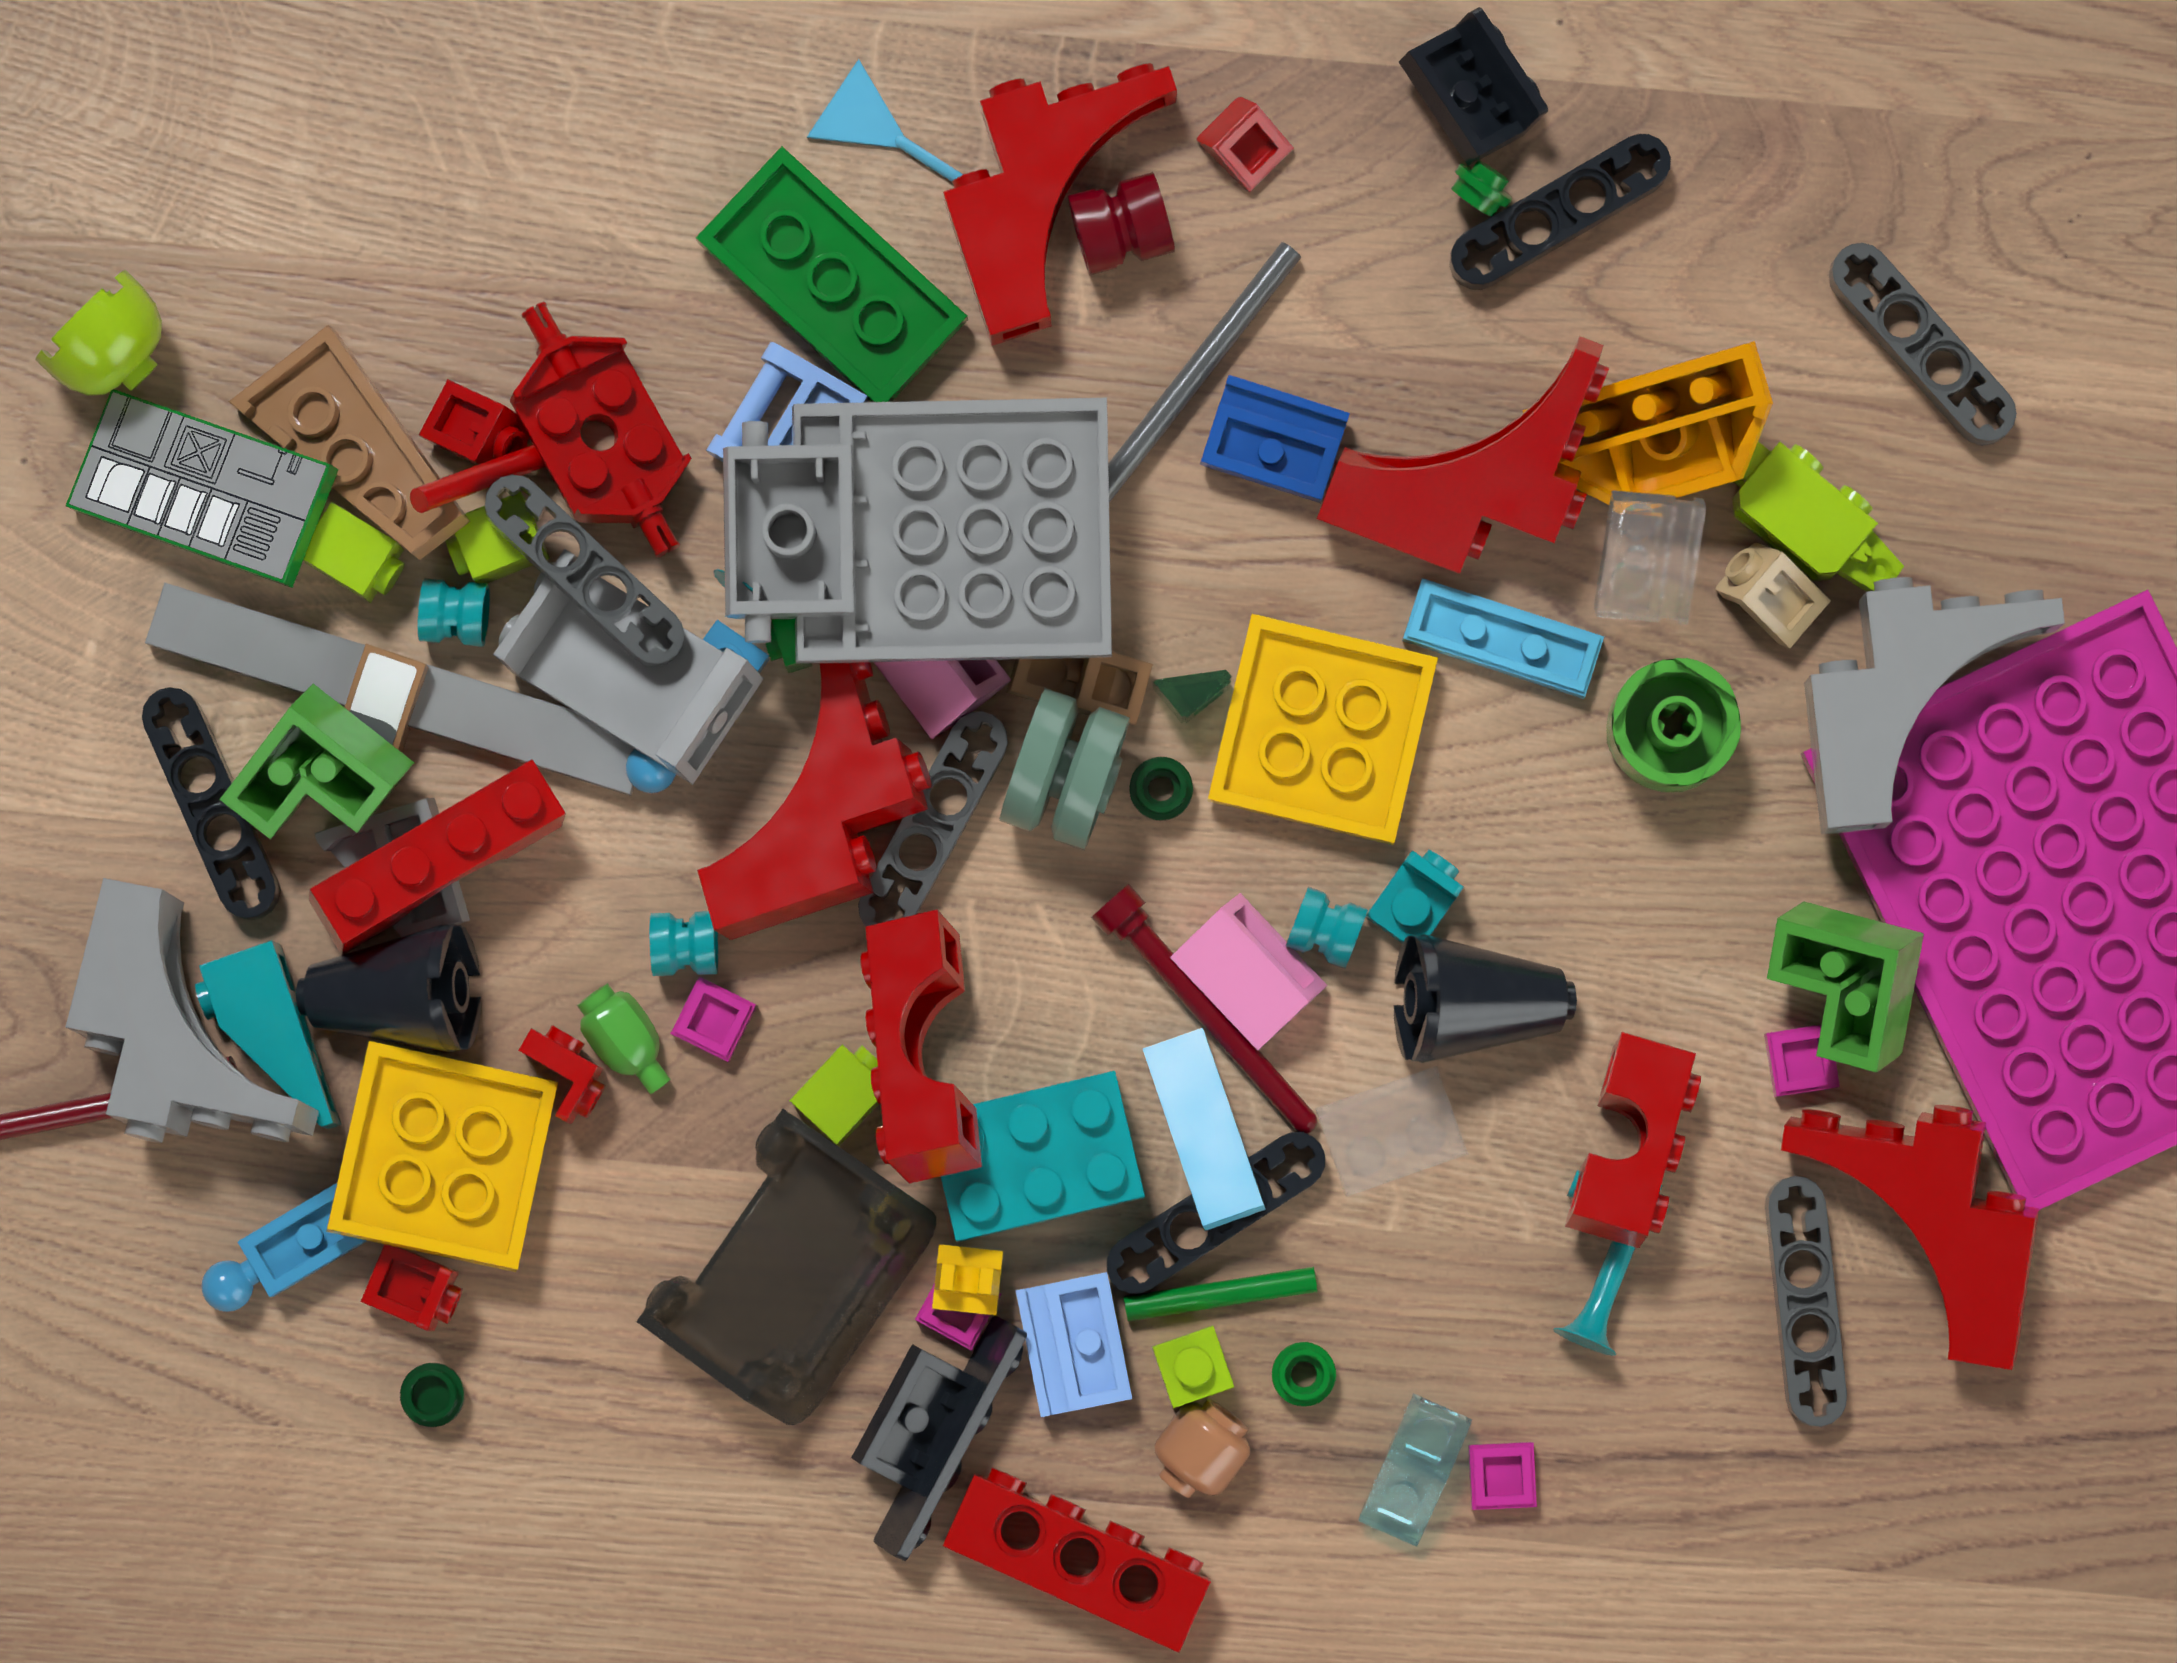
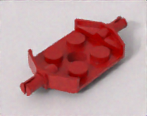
M546 302L538 303L535 308L533 306L530 307L521 316L525 319L539 344V348L536 351L538 357L514 390L510 403L576 522L631 523L633 529L640 526L656 558L664 556L666 552L670 553L679 547L680 543L676 540L662 515L664 510L661 505L692 458L689 453L684 456L682 455L624 351L627 341L625 338L570 336L567 338L566 334L560 332L547 308ZM590 421L605 423L613 431L615 437L614 445L603 451L589 448L581 438V427Z

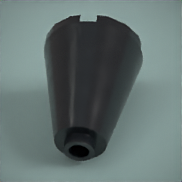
M442 924L310 965L306 971L305 978H300L297 983V1007L300 1014L307 1016L310 1024L318 1029L447 1052L469 1049L473 1045L479 1029L481 997H470L468 976H480L479 962L473 941L466 928L461 925Z
M1426 934L1407 936L1399 950L1394 984H1405L1404 1005H1394V1024L1397 1042L1401 1054L1406 1060L1425 1063L1562 1031L1566 1020H1572L1575 1015L1577 1005L1576 988L1572 981H1566L1565 974L1560 968Z

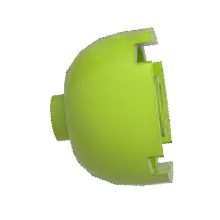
M126 270L114 277L123 286L117 293L113 294L110 290L106 292L103 288L99 290L52 337L51 340L60 348L54 356L43 350L36 356L35 360L53 378L70 390L85 395H104L123 383L130 391H133L158 366L150 355L161 339L162 320L156 303L144 287Z

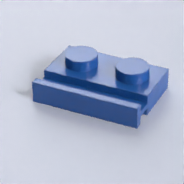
M1228 375L1200 465L1321 504L1350 413Z

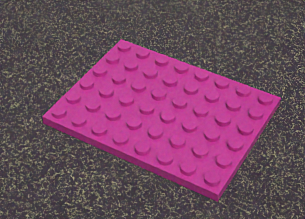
M2146 590L1938 688L1919 713L1899 757L1892 793L1891 812L1893 822L1883 829L1839 833L1881 922L1924 933L1914 990L1977 1120L1986 1122L1984 1135L2012 1193L2026 1197L2025 1206L2039 1208V1210L2177 1145V647L2149 590ZM1810 748L1800 755L1815 784L1812 751Z

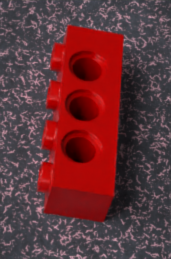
M991 1468L987 1478L977 1473L974 1474L943 1543V1547L1180 1653L1211 1583L1210 1578L1199 1574L1204 1562L1171 1547H1168L1164 1558L1141 1548L1145 1538L1144 1535L1111 1520L1105 1531L1081 1521L1086 1509L1051 1494L1047 1504H1043L1023 1494L1027 1485L1026 1482L996 1468ZM1013 1512H1027L1039 1524V1537L1033 1545L1027 1548H1015L1009 1545L1003 1537V1521ZM1075 1538L1089 1540L1095 1545L1099 1554L1096 1567L1084 1575H1076L1067 1571L1060 1558L1063 1546ZM1144 1565L1155 1573L1158 1580L1155 1593L1147 1600L1133 1601L1122 1593L1119 1580L1122 1573L1130 1566Z

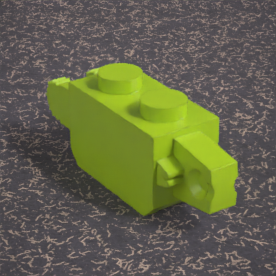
M1758 441L1744 478L1734 481L1740 487L1732 498L1733 512L1736 519L1771 548L1782 551L1811 581L1830 580L1837 573L1866 592L1875 591L1874 582L1897 578L1904 565L1874 533L1873 529L1878 522L1869 516L1873 508L1865 498L1846 485H1843L1838 490L1820 475L1824 469L1822 464L1801 446L1794 444L1789 449L1779 442L1770 451Z

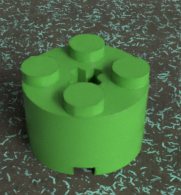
M1690 658L1666 659L1642 667L1626 681L1610 706L1606 724L1607 745L1621 770L1633 781L1646 788L1660 792H1684L1695 788L1713 777L1729 761L1739 742L1741 719L1731 685L1712 667ZM1676 711L1685 717L1681 727L1688 733V736L1677 734L1671 740L1663 735L1662 731L1665 724L1658 717L1661 715L1668 718Z

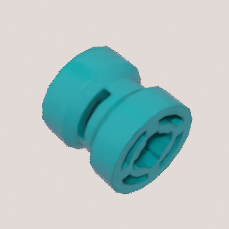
M424 578L418 607V640L420 642L440 643L446 637L452 638L457 636L464 645L484 647L490 613L489 584L468 582L461 590H457L456 587H449L444 580Z
M1308 886L1286 947L1304 953L1311 950L1314 944L1319 945L1318 952L1324 954L1328 963L1346 969L1368 909L1351 902L1343 906L1336 904L1334 909L1328 907L1330 900L1327 894Z
M709 911L695 912L689 918V922H684L683 918L677 919L671 913H651L649 938L653 976H673L679 969H685L686 965H690L691 969L698 975L718 974V932L713 928Z

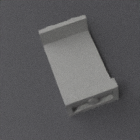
M564 549L557 561L550 564L557 567L569 566L576 561L577 557ZM540 573L536 580L534 595L520 615L512 617L504 626L499 637V646L493 654L516 676L692 785L764 679L747 659L728 648L722 652L684 628L683 646L674 660L667 665L659 667L645 666L630 656L542 573ZM601 577L594 580L589 589L590 599L593 604L605 611L618 609L623 605L627 593ZM636 600L629 615L614 623V625L622 632H626L629 623L633 622L644 634L640 644L643 650L649 652L652 648L658 647L664 652L671 647L666 640L670 627L664 622H661L656 627L646 623L639 616V612L648 606Z

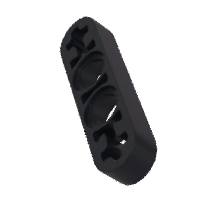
M1650 134L1630 136L1466 231L1456 240L1450 253L1449 267L1453 277L1460 285L1470 290H1483L1492 287L1655 192L1663 185L1670 170L1671 156L1667 146L1659 138ZM1637 150L1642 157L1653 154L1657 159L1651 169L1653 178L1646 180L1642 173H1634L1624 179L1620 185L1627 194L1618 197L1612 177L1601 167L1609 163L1614 176L1629 166L1632 159L1630 151ZM1583 179L1598 183L1605 194L1604 205L1598 211L1592 213H1583L1577 210L1571 204L1569 198L1571 186ZM1537 211L1548 219L1551 232L1544 242L1537 245L1527 244L1517 236L1515 221L1522 213ZM1502 227L1507 245L1519 257L1510 261L1507 250L1504 249L1490 259L1488 264L1489 273L1483 275L1477 267L1467 271L1462 265L1468 257L1466 247L1474 244L1480 252L1496 245L1499 240V236L1492 230Z
M172 687L159 689L149 696L143 706V725L219 899L227 911L241 919L256 920L264 918L273 911L279 901L280 887L278 879L255 827L220 800L234 780L203 709L193 696L182 689ZM168 701H171L178 708L188 707L189 714L181 719V725L187 738L193 741L201 734L204 740L202 745L184 747L172 758H170L167 749L179 747L178 739L167 726L158 727L157 720L165 715L163 705ZM197 757L209 759L216 771L215 781L212 786L200 793L186 790L181 780V772L184 765L192 758ZM231 815L240 824V840L229 850H215L207 840V827L217 816ZM251 849L255 859L253 861H243V866L247 875L252 880H264L266 886L265 889L258 893L260 903L255 907H251L244 900H234L233 893L241 889V882L235 869L230 867L221 874L218 867L219 863L240 859Z
M1291 1132L1279 1137L1248 1157L1256 1182L1261 1190V1197L1266 1210L1209 1229L1205 1242L1197 1248H1181L1176 1245L1170 1235V1225L1178 1214L1183 1212H1195L1198 1214L1192 1194L1119 1240L1111 1248L1107 1257V1273L1111 1282L1118 1289L1129 1294H1141L1151 1290L1306 1190L1321 1177L1324 1171L1325 1153L1322 1145L1313 1136L1304 1132ZM1292 1143L1297 1150H1302L1308 1146L1314 1155L1307 1163L1311 1174L1303 1179L1296 1172H1291L1282 1177L1277 1183L1285 1188L1286 1192L1277 1198H1273L1268 1180L1253 1165L1265 1158L1270 1171L1286 1159L1285 1153L1282 1150L1285 1145ZM1154 1228H1159L1164 1246L1171 1254L1178 1258V1262L1166 1268L1163 1257L1160 1256L1146 1267L1150 1277L1145 1282L1139 1284L1133 1276L1123 1280L1117 1272V1269L1124 1263L1120 1253L1129 1247L1136 1254L1148 1250L1155 1244L1146 1238L1145 1235Z

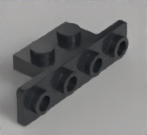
M993 1316L964 1371L912 1344L851 1457L859 1464L902 1485L874 1537L875 1544L902 1561H906L913 1549L919 1547L926 1539L931 1527V1515L941 1496L957 1481L961 1472V1459L974 1435L981 1432L988 1423L992 1413V1401L1003 1380L1016 1370L1023 1354L1022 1345L1027 1337V1332L998 1316Z

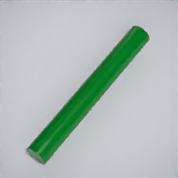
M1314 1267L1129 1295L1124 1296L1127 1321L1129 1322L1318 1292Z

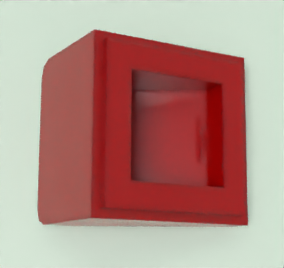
M1243 97L1236 98L1197 137L1198 143L1249 192L1294 149L1256 103Z

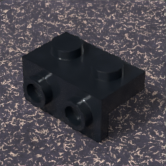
M1480 7L1468 12L1455 27L1408 51L1399 61V64L1467 166L1523 137L1548 112V106L1541 97L1538 86L1526 75L1506 45L1501 31L1492 24L1484 10Z

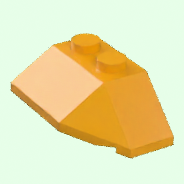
M1755 341L1604 385L1596 403L1583 400L1575 420L1576 423L1586 426L1573 462L1562 458L1559 461L1561 464L1581 471L1577 489L1626 513L1743 479L1773 405Z

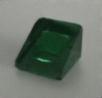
M1227 670L1163 678L1153 681V689L1181 723L1185 722L1187 724L1231 688L1232 676Z

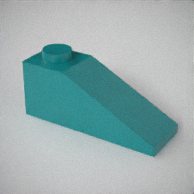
M271 940L199 965L204 981L196 983L195 990L206 1019L210 1020L216 1017L219 1027L291 1098L300 1100L318 1110L316 1123L320 1127L331 1129L342 1125L306 1017L302 1016L298 1010L296 988L281 944Z

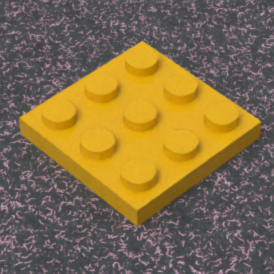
M1251 614L1207 801L1394 845L1438 657Z
M369 1041L326 1232L516 1272L520 1262L558 1082Z

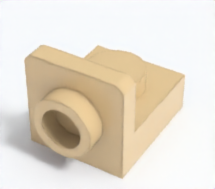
M1754 543L1749 548L1740 551L1730 560L1725 569L1724 578L1715 588L1724 599L1739 604L1779 645L1789 649L1831 601L1782 551L1759 543Z

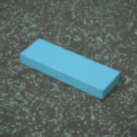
M1422 578L1402 641L1584 699L1604 636Z
M1200 1028L1143 1048L1204 1230L1206 1231L1266 1210L1204 1029Z

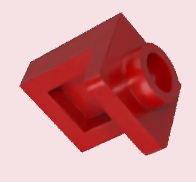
M551 1025L547 1034L543 1035L531 1028L518 1051L574 1082L555 1116L569 1124L573 1123L577 1114L587 1119L598 1103L606 1086L597 1081L603 1068L580 1056L579 1054L585 1043Z
M384 1244L360 1302L413 1323L416 1327L423 1330L435 1331L438 1321L449 1324L460 1301L463 1288L454 1285L459 1271L403 1248Z

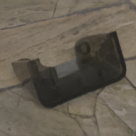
M782 1109L776 1119L761 1131L755 1144L757 1152L756 1166L767 1175L765 1181L697 1280L693 1281L686 1276H677L660 1282L649 1294L646 1308L636 1322L746 1402L786 1425L794 1426L803 1422L819 1406L927 1248L934 1235L937 1222L936 1215L928 1207L788 1111Z

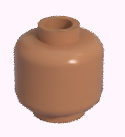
M1207 1399L1203 1405L1191 1402L1184 1404L1155 1443V1454L1165 1466L1159 1474L1160 1478L1187 1498H1190L1196 1490L1212 1496L1221 1494L1250 1455V1446L1244 1437L1249 1430L1248 1427L1230 1411L1211 1399Z

